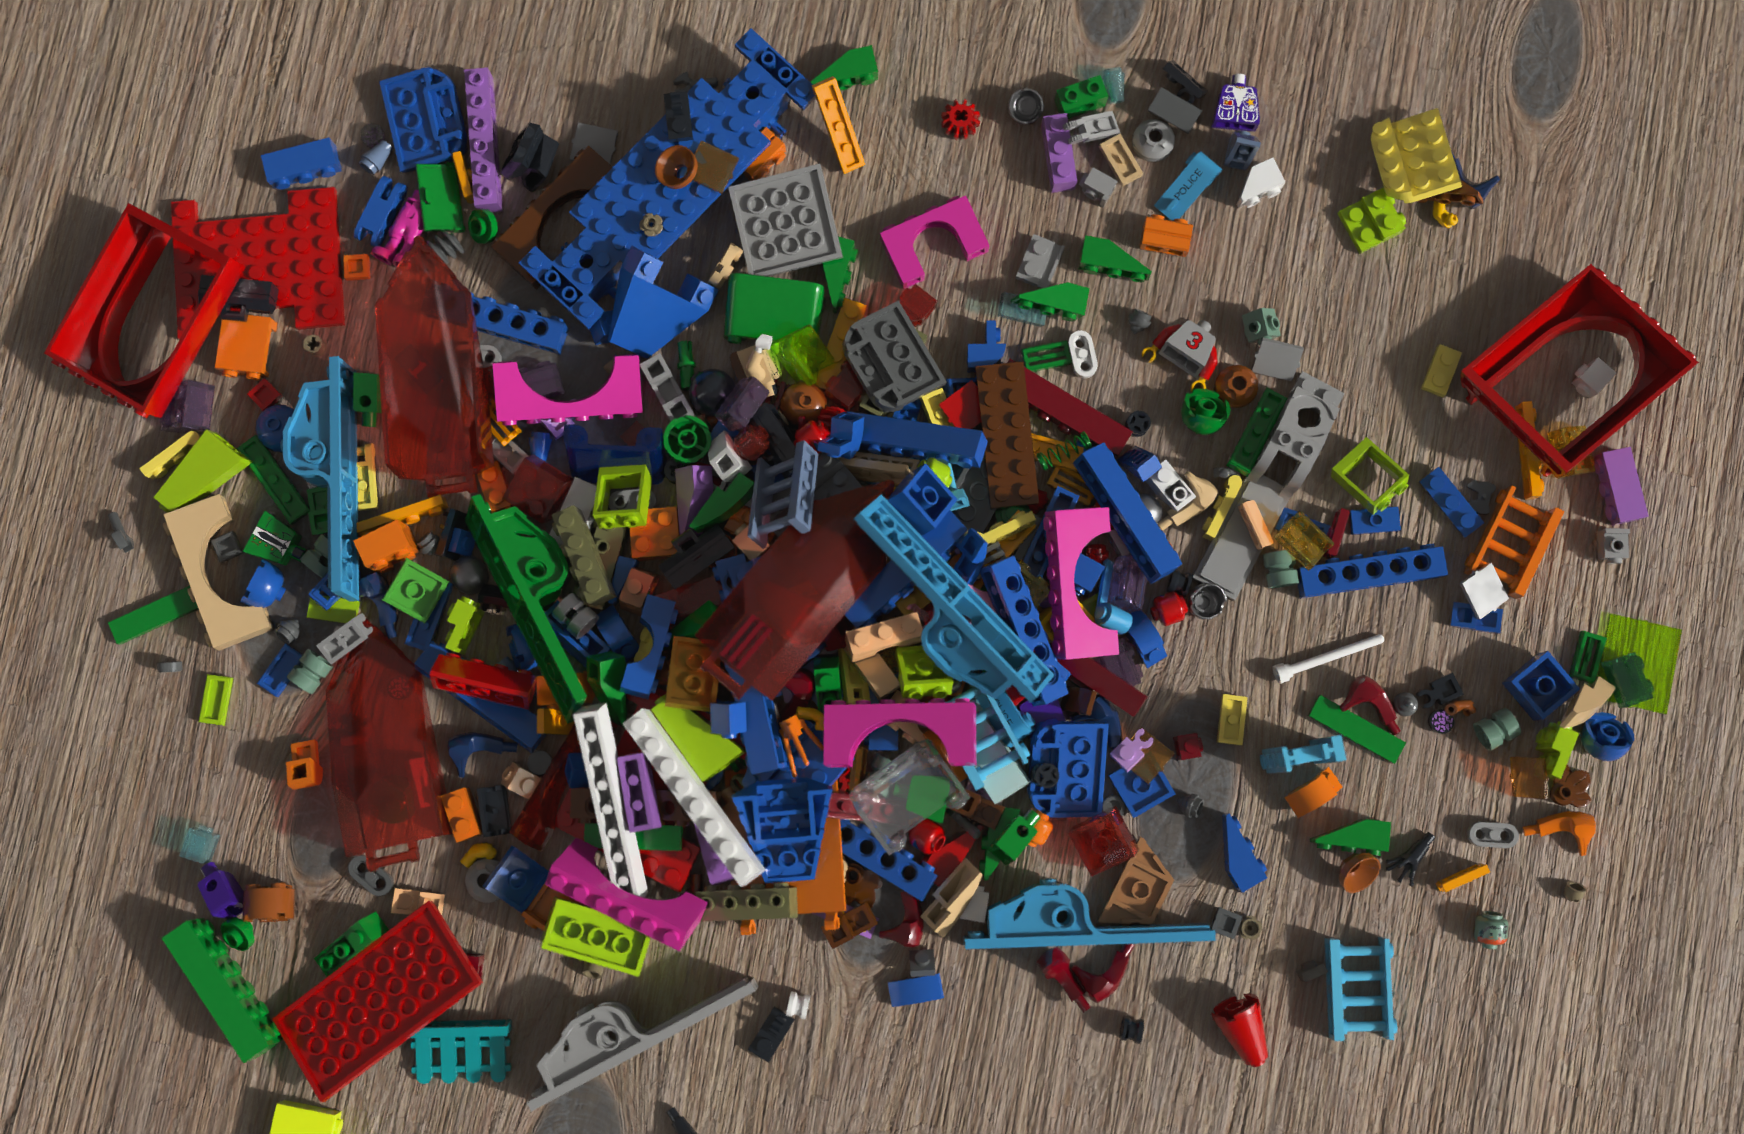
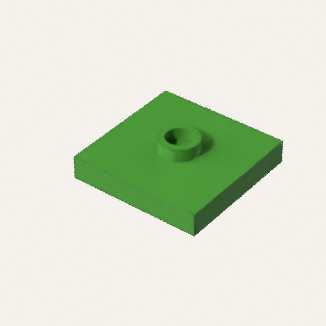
M406 558L382 600L426 624L450 581Z

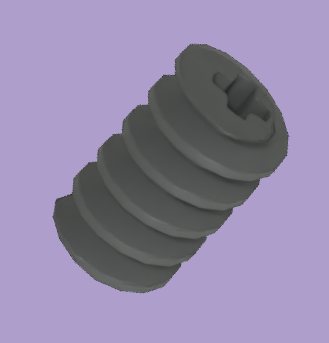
M443 230V239L435 235V244L427 240L428 249L419 245L420 254L410 251L411 257L423 274L424 270L432 274V265L440 269V260L448 264V255L456 259V250L462 254L465 253V250L452 231L449 234Z

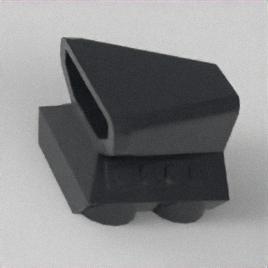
M529 122L516 137L510 153L502 166V175L506 179L521 176L523 186L528 191L534 192L546 180L559 143L545 135L540 125Z

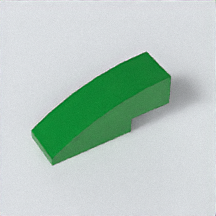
M739 472L725 492L717 487L689 527L697 533H701L717 523L720 524L730 518L753 497L754 482Z

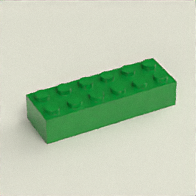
M205 918L187 920L161 939L241 1061L246 1063L262 1056L284 1040L275 1023L268 1016L269 1010L267 1006L257 999L254 994L255 988L249 981H245L241 975L242 969L235 960L232 961L227 953L229 951L228 947L222 940H218L214 934L215 928L209 920H205Z

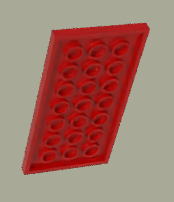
M427 901L272 1018L318 1100L325 1102L481 985L483 981L434 902Z

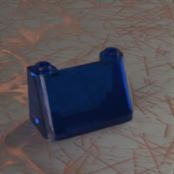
M564 424L563 438L570 473L573 478L576 477L588 483H597L600 467L646 464L652 477L651 485H657L665 479L664 466L667 461V452L663 443L664 432L662 428H644L637 434L636 446L588 444V433L585 428L580 425Z

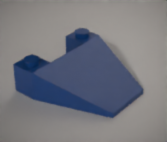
M631 245L620 268L608 341L648 359L707 313L719 290L687 273L677 295L654 284L653 282L663 262Z

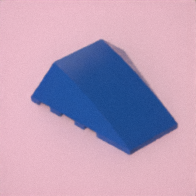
M807 777L757 781L732 795L740 820L746 830L748 841L753 848L754 854L766 869L762 873L765 884L815 879L825 821L829 810V801L833 790L832 786Z

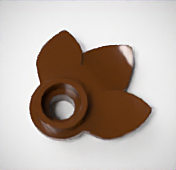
M1567 764L1562 778L1553 779L1554 784L1550 789V798L1554 803L1561 806L1571 804L1576 808L1585 807L1591 802L1590 796L1585 792L1591 783L1590 774L1584 770L1572 772Z
M848 864L845 876L846 905H850L854 900L860 904L867 901L869 907L872 908L876 899L874 890L883 886L880 876L871 870H865L860 864ZM852 871H856V872H857V874H858V878H857V879H853V878L851 877V872H852Z

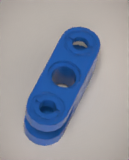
M386 176L381 177L355 227V239L361 241L368 233L372 235L371 246L382 245L389 232V228L392 226L407 195L406 185L399 182L392 189L393 180Z

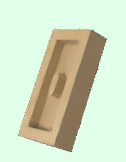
M1121 134L1100 144L1099 148L1121 187L1142 177L1143 172Z

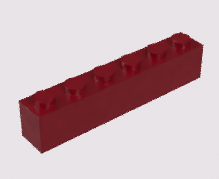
M1009 359L1007 363H1014L1015 361ZM1024 367L1029 409L1038 413L1037 417L1046 423L1051 421L1058 425L1057 429L1066 435L1071 433L1081 439L1080 432L1084 431L1093 447L1104 442L1116 460L1133 431Z

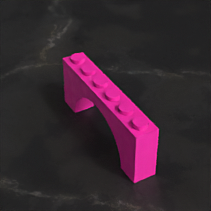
M638 354L613 355L612 370L605 383L589 396L572 401L549 399L532 390L523 380L517 361L492 362L497 422L502 421V425H516L517 420H526L527 424L541 423V419L551 418V422H565V417H575V421L589 420V416L598 415L599 419H613L614 414H623V418H635L637 413H643Z
M1109 507L1045 512L1043 526L1047 536L1045 552L1048 556L1049 564L1047 577L1050 580L1049 602L1052 606L1050 624L1054 634L1052 642L1053 653L1057 659L1065 660L1119 655L1118 630L1105 629L1093 623L1081 609L1074 587L1075 567L1083 548L1094 537L1102 533L1111 532Z
M957 698L955 703H945V699H930V703H920L918 699H907L903 704H895V700H880V704H871L869 700H857L856 704L846 705V701H831V705H824V766L828 768L852 767L855 752L862 740L875 729L896 722L919 724L937 734L945 745L948 761L951 766H976V705L974 702H970L968 698Z
M575 838L552 864L545 883L546 886L679 952L700 923L708 902L688 892L675 899L652 900L620 889L611 883L598 869L595 862L598 848L578 838Z

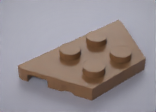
M1138 838L1097 920L1098 922L1153 924L1174 879L1144 838Z

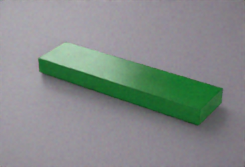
M1266 387L1226 466L1248 477L1288 398Z
M254 435L236 448L252 461L249 467L291 525L310 512L307 503L270 451L259 441L257 435Z
M187 586L108 622L116 644L126 643L198 610L196 601L192 602L188 594V589L191 587Z
M1318 695L1308 717L1392 764L1396 763L1406 742L1349 710L1342 712L1339 708L1340 705L1322 695Z
M585 823L584 841L597 848H603L598 823ZM661 825L662 827L635 832L639 850L682 851L683 826Z

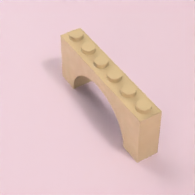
M218 494L163 514L166 520L163 523V527L167 535L172 536L174 544L171 545L175 557L181 560L182 566L179 569L184 580L188 579L191 588L188 589V594L192 602L196 601L199 610L196 611V615L200 624H204L207 632L204 633L209 647L213 646L214 649L220 651L274 630L267 608L242 607L229 604L216 594L207 578L205 555L208 544L223 525L233 521L225 498Z

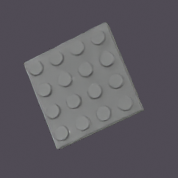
M821 164L728 187L750 275L769 277L843 258Z

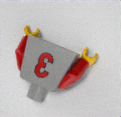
M1200 320L1198 324L1186 321L1183 325L1176 324L1164 328L1152 342V347H1146L1142 351V357L1146 352H1152L1154 355L1148 361V363H1152L1156 359L1157 350L1160 349L1158 354L1193 377L1197 378L1198 375L1200 376L1197 381L1190 385L1191 391L1196 383L1200 384L1202 389H1206L1205 381L1210 379L1218 363L1217 349L1214 347L1216 338L1209 333L1211 325L1207 321Z

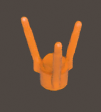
M797 715L779 723L781 727L779 732L783 739L793 778L797 777L789 740L793 739L804 765H809L806 754L797 737L803 734L801 729L805 731L820 750H824V746L806 725L804 719L799 720Z

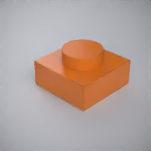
M368 254L343 255L344 278L347 281L370 279V260Z

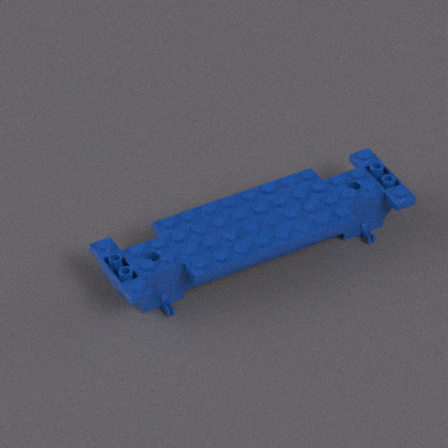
M752 28L735 43V48L750 62L732 80L731 78H727V81L725 80L723 83L725 88L720 93L712 88L703 78L688 91L693 140L670 143L665 114L569 211L570 215L585 229L570 244L566 242L564 243L565 247L562 245L561 250L563 252L552 262L534 246L519 262L522 268L588 330L605 313L597 302L608 294L615 300L617 291L615 287L619 279L620 268L631 245L658 259L771 144L770 140L760 132L764 127H767L769 130L772 129L780 138L786 134L787 130L778 123V120L788 109L790 100L795 102L804 111L816 98L811 86L813 84ZM752 92L759 94L756 99L747 98L748 94ZM675 145H682L690 149L698 163L694 179L687 186L680 189L667 188L659 182L655 174V165L658 157L664 150ZM681 167L677 171V178H682L686 175L687 167ZM648 213L657 214L663 220V230L660 234L653 237L646 236L639 227L643 216ZM592 259L593 264L591 267H582V263L585 260Z

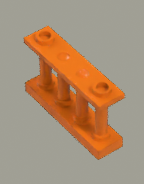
M1512 485L1504 490L1501 489L1495 499L1497 505L1474 553L1471 552L1465 560L1464 565L1467 567L1464 573L1467 575L1472 574V571L1486 565L1487 562L1483 561L1482 557L1486 549L1489 548L1517 562L1518 566H1520L1517 575L1514 574L1513 576L1494 567L1499 579L1507 583L1510 588L1507 595L1518 599L1524 597L1565 511L1555 507L1542 512L1512 497L1517 488ZM1507 506L1538 520V523L1541 524L1538 532L1531 533L1502 518ZM1497 527L1528 541L1530 548L1527 554H1521L1493 540L1492 537Z

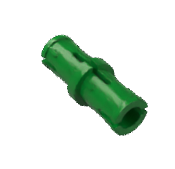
M687 341L677 342L679 354L677 369L680 370L681 390H685V388L689 390L696 362L693 361L692 341H688V343Z

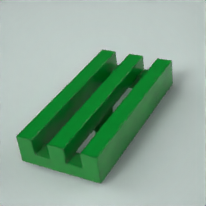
M1068 340L1021 349L1024 367L1032 372L1072 365ZM1064 347V351L1030 358L1027 356V354ZM1066 356V359L1042 363L1032 366L1029 365V363L1039 362Z
M1584 630L1580 631L1569 672L1571 678H1576L1589 684L1596 680L1606 637ZM1587 637H1588L1589 639H1588V643H1587V646H1586L1585 654H1584V657H1583L1582 665H1581V668H1580V672L1578 673V669H1579L1580 662H1581V658H1582V655H1583L1585 643H1586V640H1587ZM1598 640L1589 676H1585L1594 642Z

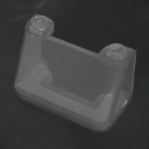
M924 739L857 785L849 794L856 812L888 855L902 850L907 840L905 833L944 805L949 809H959L971 798L929 739Z

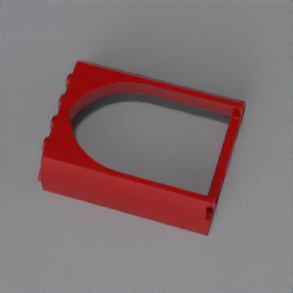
M128 203L44 354L53 358L51 363L62 369L68 367L67 372L79 379L83 376V382L94 388L100 386L101 393L111 398L117 396L118 403L128 408L133 406L134 412L140 416L148 418L149 415L162 418L246 267ZM172 237L222 264L169 358L151 373L135 380L125 381L118 359V345L122 326L170 238Z
M1590 264L1461 370L1460 376L1462 387L1466 388L1469 396L1466 397L1467 402L1472 405L1479 400L1544 463L1540 471L1543 476L1547 477L1553 474L1556 478H1559L1568 473L1699 362L1692 352L1685 350L1678 344L1677 339L1672 334H1667L1660 327L1656 319L1645 314L1637 302L1631 301L1618 285L1611 283L1601 269L1595 268ZM1579 330H1603L1625 337L1631 347L1634 359V374L1629 391L1616 405L1559 452L1493 389L1496 384L1542 346L1566 333Z

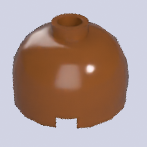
M800 381L790 385L784 391L780 399L779 410L789 422V426L797 428L799 416H805L807 422L811 420L817 422L820 411L827 406V399L818 385Z

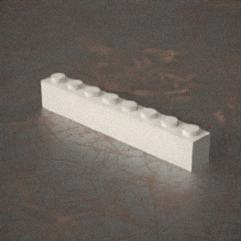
M607 704L583 706L573 715L611 883L620 889L645 898L648 894L635 832L629 833L617 761L618 754Z
M642 708L625 721L623 725L740 887L747 885L766 870L652 712L649 709Z

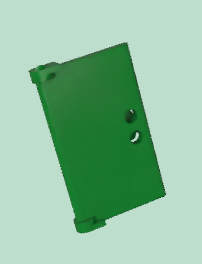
M416 164L424 231L445 230L453 231V233L465 232L455 164Z

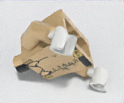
M762 334L756 340L755 345L737 351L750 386L761 385L764 397L766 398L778 394L774 380L782 377L777 358L781 347L779 346L780 342L772 341V336Z

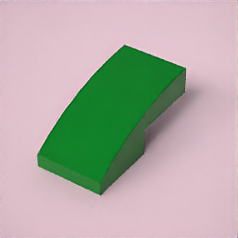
M315 487L306 489L310 506L308 515L312 535L328 533L327 488Z

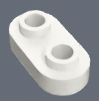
M1076 331L1068 340L1073 370L1080 378H1090L1095 374L1098 366L1093 341L1087 332ZM1082 341L1084 346L1079 348L1075 342ZM1085 363L1089 366V369L1082 370L1080 365Z

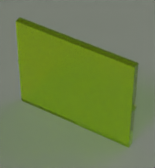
M1609 614L1605 634L1607 639L1598 671L1599 677L1616 687L1607 701L1626 705L1628 708L1634 707L1667 714L1682 630L1650 623L1647 620L1642 621Z

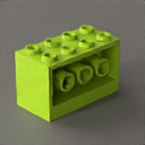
M554 896L539 945L542 949L639 977L651 937L589 906Z

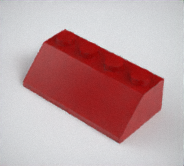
M453 653L439 654L430 671L429 676L435 689L527 710L530 709L537 683L536 676H533V673L521 669L518 672L508 670L507 666L501 664H494V666L485 665V662L482 660L471 658L468 661L460 659L459 655Z

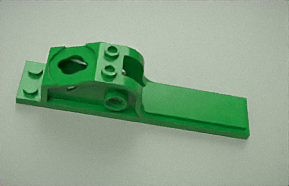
M481 494L472 496L465 523L522 632L567 724L574 722L573 714L583 706L587 695L544 613L545 610L549 609L559 599L562 585L568 574L566 557L557 541L545 530L541 531L526 518L527 516L516 506L491 513L490 505L488 502H484ZM521 534H526L533 537H523Z

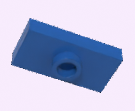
M1387 507L1382 512L1378 510L1374 515L1367 509L1349 511L1351 535L1401 531L1398 507Z

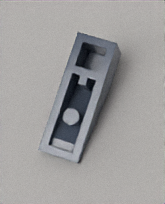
M1233 131L1228 142L1224 166L1246 171L1260 148L1261 142L1259 139L1246 131Z

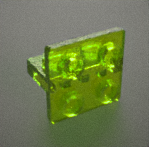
M810 324L771 344V349L793 380H804L807 386L815 384L819 370L833 364L835 360Z

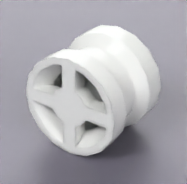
M791 991L786 1016L798 1015L800 1019H806L811 995L805 994L800 996L796 992Z

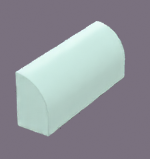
M977 700L970 701L976 705V714L983 710ZM989 719L976 725V742L996 732ZM1000 740L976 753V766L974 767L980 766L982 768L1011 752V750ZM1017 760L986 776V780L983 781L984 788L994 804L999 803L1031 782Z

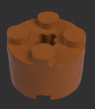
M271 883V888L261 886V884L246 885V890L243 891V922H253V919H258L260 922L294 920L295 889H292L293 886L286 885V883Z

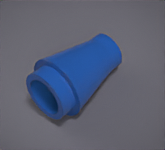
M531 432V438H529L531 465L546 466V460L552 443L550 433Z

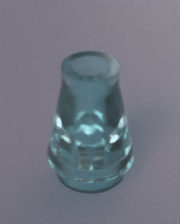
M1115 67L1104 70L1102 80L1109 95L1110 103L1124 102L1125 73L1122 72V68Z

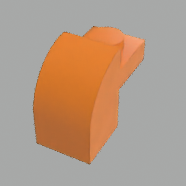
M314 739L292 743V761L286 762L287 785L293 790L320 785L323 778V767L319 765L318 742Z
M1327 767L1310 781L1296 787L1284 798L1296 816L1300 818L1335 797L1342 788V785L1331 769Z

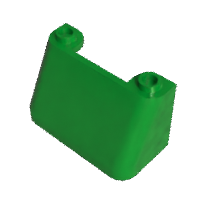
M731 273L727 290L724 339L728 340L727 342L731 344H742V341H746L747 338L758 339L760 335L765 334L772 336V341L793 343L799 352L812 353V350L818 351L825 299L824 286L806 281Z

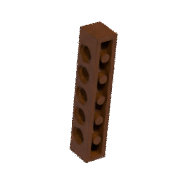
M571 788L570 818H578V823H593V819L597 818L590 788ZM655 790L661 825H665V821H674L675 826H689V821L693 820L672 791ZM709 791L721 807L722 791ZM668 801H671L675 806V810L671 815L665 810V805Z

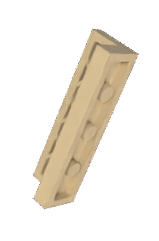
M857 452L852 459L838 457L857 480L897 486L920 463V460L862 452Z

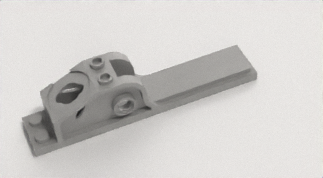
M1303 371L1300 373L1248 477L1245 476L1242 486L1216 537L1210 542L1193 574V580L1200 584H1216L1223 588L1228 599L1236 600L1262 549H1256L1238 506L1244 502L1254 500L1271 534L1289 499L1300 488L1316 461L1340 410L1338 405L1345 393ZM1308 408L1320 414L1314 425L1316 427H1300L1298 424V411ZM1278 451L1296 460L1293 471L1283 485L1263 475Z
M746 976L651 1028L642 1026L637 1021L632 1010L619 1001H606L597 1006L591 1003L575 1012L577 1017L561 1033L563 1036L550 1053L547 1052L537 1064L545 1085L531 1093L532 1098L527 1102L530 1111L532 1112L755 992L758 988L755 979L749 980ZM608 1030L616 1034V1040L610 1039ZM569 1045V1051H564V1046Z

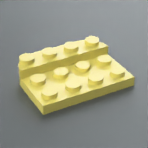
M1438 108L1391 123L1390 118L1374 124L1371 144L1384 190L1388 197L1391 196L1398 200H1404V203H1412L1462 187Z

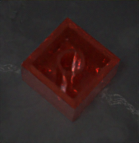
M531 455L523 459L502 499L543 524L553 519L552 514L558 510L574 479L536 455Z
M1116 806L1073 826L1068 832L1091 877L1135 857L1139 850Z

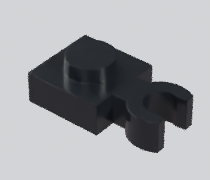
M1453 673L1430 682L1429 685L1432 690H1421L1416 693L1417 697L1422 695L1428 697V702L1423 704L1422 708L1432 707L1435 700L1438 701L1439 705H1443L1464 695Z

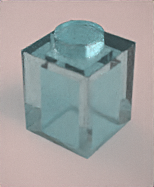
M199 825L198 828H189L179 856L201 864L210 863L220 835L213 833L214 828L205 825Z

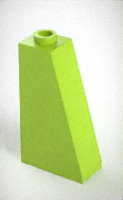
M206 429L154 498L160 502L159 507L167 513L199 502L249 466L252 461L218 433Z
M666 694L655 701L656 706L651 709L702 782L709 781L746 753V750L732 738L726 739L722 738L721 734L711 733V722L696 710L665 707Z

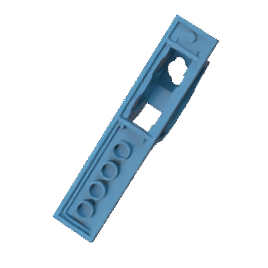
M339 356L329 357V366L326 369L329 380L303 383L292 417L288 418L284 427L280 447L284 462L289 470L303 477L304 480L315 487L327 488L328 588L336 595L352 602L359 601V553L353 540L358 538L357 411L353 410V375L356 371ZM307 405H309L311 411L309 420L306 412Z
M882 494L854 518L861 529L932 601L934 616L924 627L921 641L925 652L938 668L946 675L960 682L963 680L981 689L982 693L994 699L1000 696L1012 684L1030 703L1041 693L1053 678L1054 674ZM962 615L968 616L971 624ZM973 670H986L987 672H985V673H977V674H976V673H971L970 671H973Z
M1053 878L1040 879V884H1032L1020 890V894L1002 903L998 901L988 906L986 910L987 935H984L983 931H968V935L963 936V946L965 949L1216 941L1215 930L1210 929L1209 925L1204 923L1094 927L1090 921L1089 906L1085 896L1078 889L1065 883H1057L1056 879ZM1018 906L1024 907L1022 912H1016ZM1065 910L1067 912L1066 920L1058 922L1057 914Z

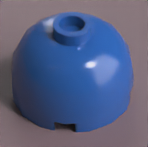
M273 405L267 407L259 414L255 431L259 441L266 448L282 453L280 442L283 439V430L288 418L292 417L295 409L286 405Z
M262 559L260 566L257 567L246 588L245 596H242L240 602L248 606L263 608L269 607L275 600L280 602L286 588L282 587L284 582L283 573L278 567Z
M518 625L507 626L506 635L507 637L512 636V640L508 645L516 668L528 671L537 667L538 665Z
M1595 713L1584 723L1580 734L1582 746L1587 753L1602 761L1620 759L1629 751L1635 739L1634 732L1629 724L1625 721L1621 723L1615 720L1617 716L1610 713Z

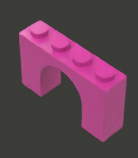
M966 195L961 198L959 196L952 197L945 205L940 207L938 205L932 206L920 216L911 215L904 220V223L897 226L891 224L882 230L880 241L903 289L925 279V273L915 254L913 244L917 236L926 229L938 227L951 232L957 239L967 261L989 251L990 245Z

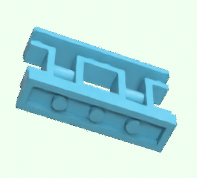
M1338 735L1309 740L1310 746L1288 750L1286 746L1262 749L1263 755H1260L1262 769H1266L1267 773L1292 771L1291 765L1312 761L1314 764L1345 761L1347 759L1342 737Z

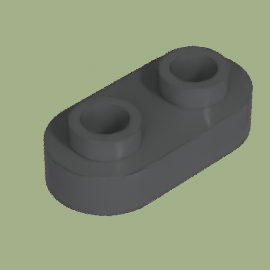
M361 855L354 857L350 861L348 866L349 874L371 894L383 896L392 890L394 884L392 876L372 858ZM362 863H364L367 866L365 872L360 871V865ZM379 879H383L385 881V886L383 888H380L378 886Z

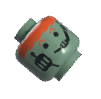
M1483 911L1481 915L1475 918L1474 938L1482 943V947L1497 949V945L1506 943L1508 921L1503 918V914L1495 911Z

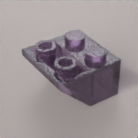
M191 380L182 381L164 415L160 418V423L162 424L161 431L176 433L195 431L202 434L206 429L210 430L215 385Z

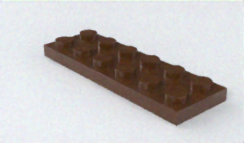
M1024 362L976 366L981 426L988 441L984 454L990 509L1038 505L1039 497Z

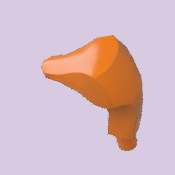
M1565 811L1537 819V824L1522 827L1524 836L1539 834L1540 837L1557 831L1571 832L1576 839L1579 855L1585 856L1587 846L1595 834L1596 822L1591 814L1580 811Z

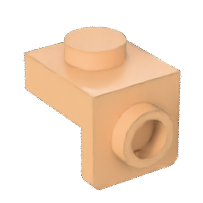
M512 762L504 770L501 784L532 801L544 779Z

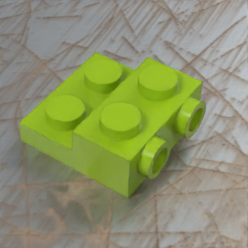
M1384 188L1363 197L1360 201L1337 213L1359 254L1401 234L1405 230L1406 218L1402 212L1397 213L1393 206L1395 199L1391 196L1388 197Z
M464 596L460 600L457 599L456 603L451 604L447 612V616H449L447 621L456 626L448 632L445 642H447L445 648L465 655L485 614V611L479 609L481 604Z
M923 646L896 647L895 655L899 669L898 680L902 698L920 700L925 696H933L935 699H944L947 695H951L952 677L946 675L935 665L934 661L925 652Z
M1558 721L1557 724L1549 722L1548 727L1541 729L1536 736L1535 742L1537 745L1535 749L1544 754L1537 760L1535 776L1542 779L1562 778L1579 733L1572 730V727L1562 728L1560 726L1561 721Z

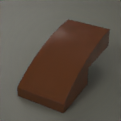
M1066 686L1069 694L1063 696L1060 704L1061 709L1066 712L1090 716L1097 692Z
M961 786L958 787L949 809L994 830L997 829L1006 809Z
M866 901L839 916L840 929L825 930V925L821 929L831 948L834 949L860 933L876 926L878 921Z

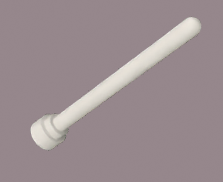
M1378 634L1292 665L1280 663L1272 667L1276 681L1282 684L1289 681L1295 673L1379 645L1384 642V637Z

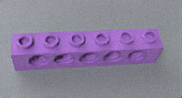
M488 67L465 69L474 206L476 209H488L492 213L503 212L493 77Z

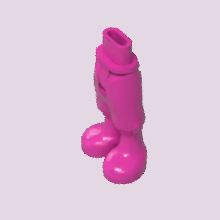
M415 190L412 197L407 198L393 225L389 228L390 240L384 247L374 246L371 251V255L379 261L390 266L394 264L398 269L408 272L414 266L410 251L420 244L424 230L419 190ZM404 240L400 253L396 254L399 244Z

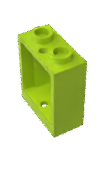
M1367 437L1332 468L1331 478L1372 515L1378 510L1381 512L1385 510L1391 503L1390 499L1395 494L1401 495L1409 486L1407 484L1409 474ZM1367 456L1396 480L1375 501L1370 499L1346 477Z
M646 464L599 468L593 508V517L599 529L646 526L652 477ZM639 487L637 509L608 511L611 489Z

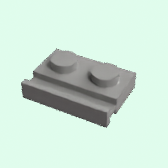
M1033 234L1015 279L1035 287H1049L1065 246H1060L1051 240Z

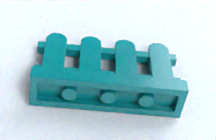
M512 1019L430 1022L410 1037L415 1038V1040L411 1041V1048H416V1065L411 1067L412 1073L417 1074V1080L421 1084L429 1083L433 1078V1073H441L442 1080L450 1084L456 1080L458 1072H466V1078L470 1083L478 1082L482 1077V1072H491V1079L494 1082H502L507 1075V1071L512 1069L511 1063H507L506 1046L511 1045V1038H506V1036L512 1030ZM456 1037H465V1039H457ZM457 1047H465L466 1064H457ZM481 1047H490V1064H482ZM432 1048H440L441 1065H433Z

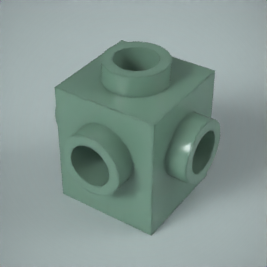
M1259 308L1242 315L1245 327L1244 334L1248 343H1258L1260 346L1263 337L1274 339L1281 336L1279 330L1280 322L1276 317L1275 309Z

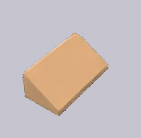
M1251 500L1238 506L1256 549L1260 550L1272 545L1273 539L1256 502Z

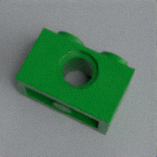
M1101 75L1056 90L1054 102L1059 114L1067 113V118L1070 119L1105 107L1108 93Z

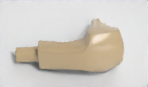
M1189 471L1184 473L1189 488L1196 498L1178 512L1174 509L1166 511L1168 516L1157 523L1159 528L1163 531L1173 523L1178 526L1205 511L1218 494L1216 487L1210 481L1196 477Z

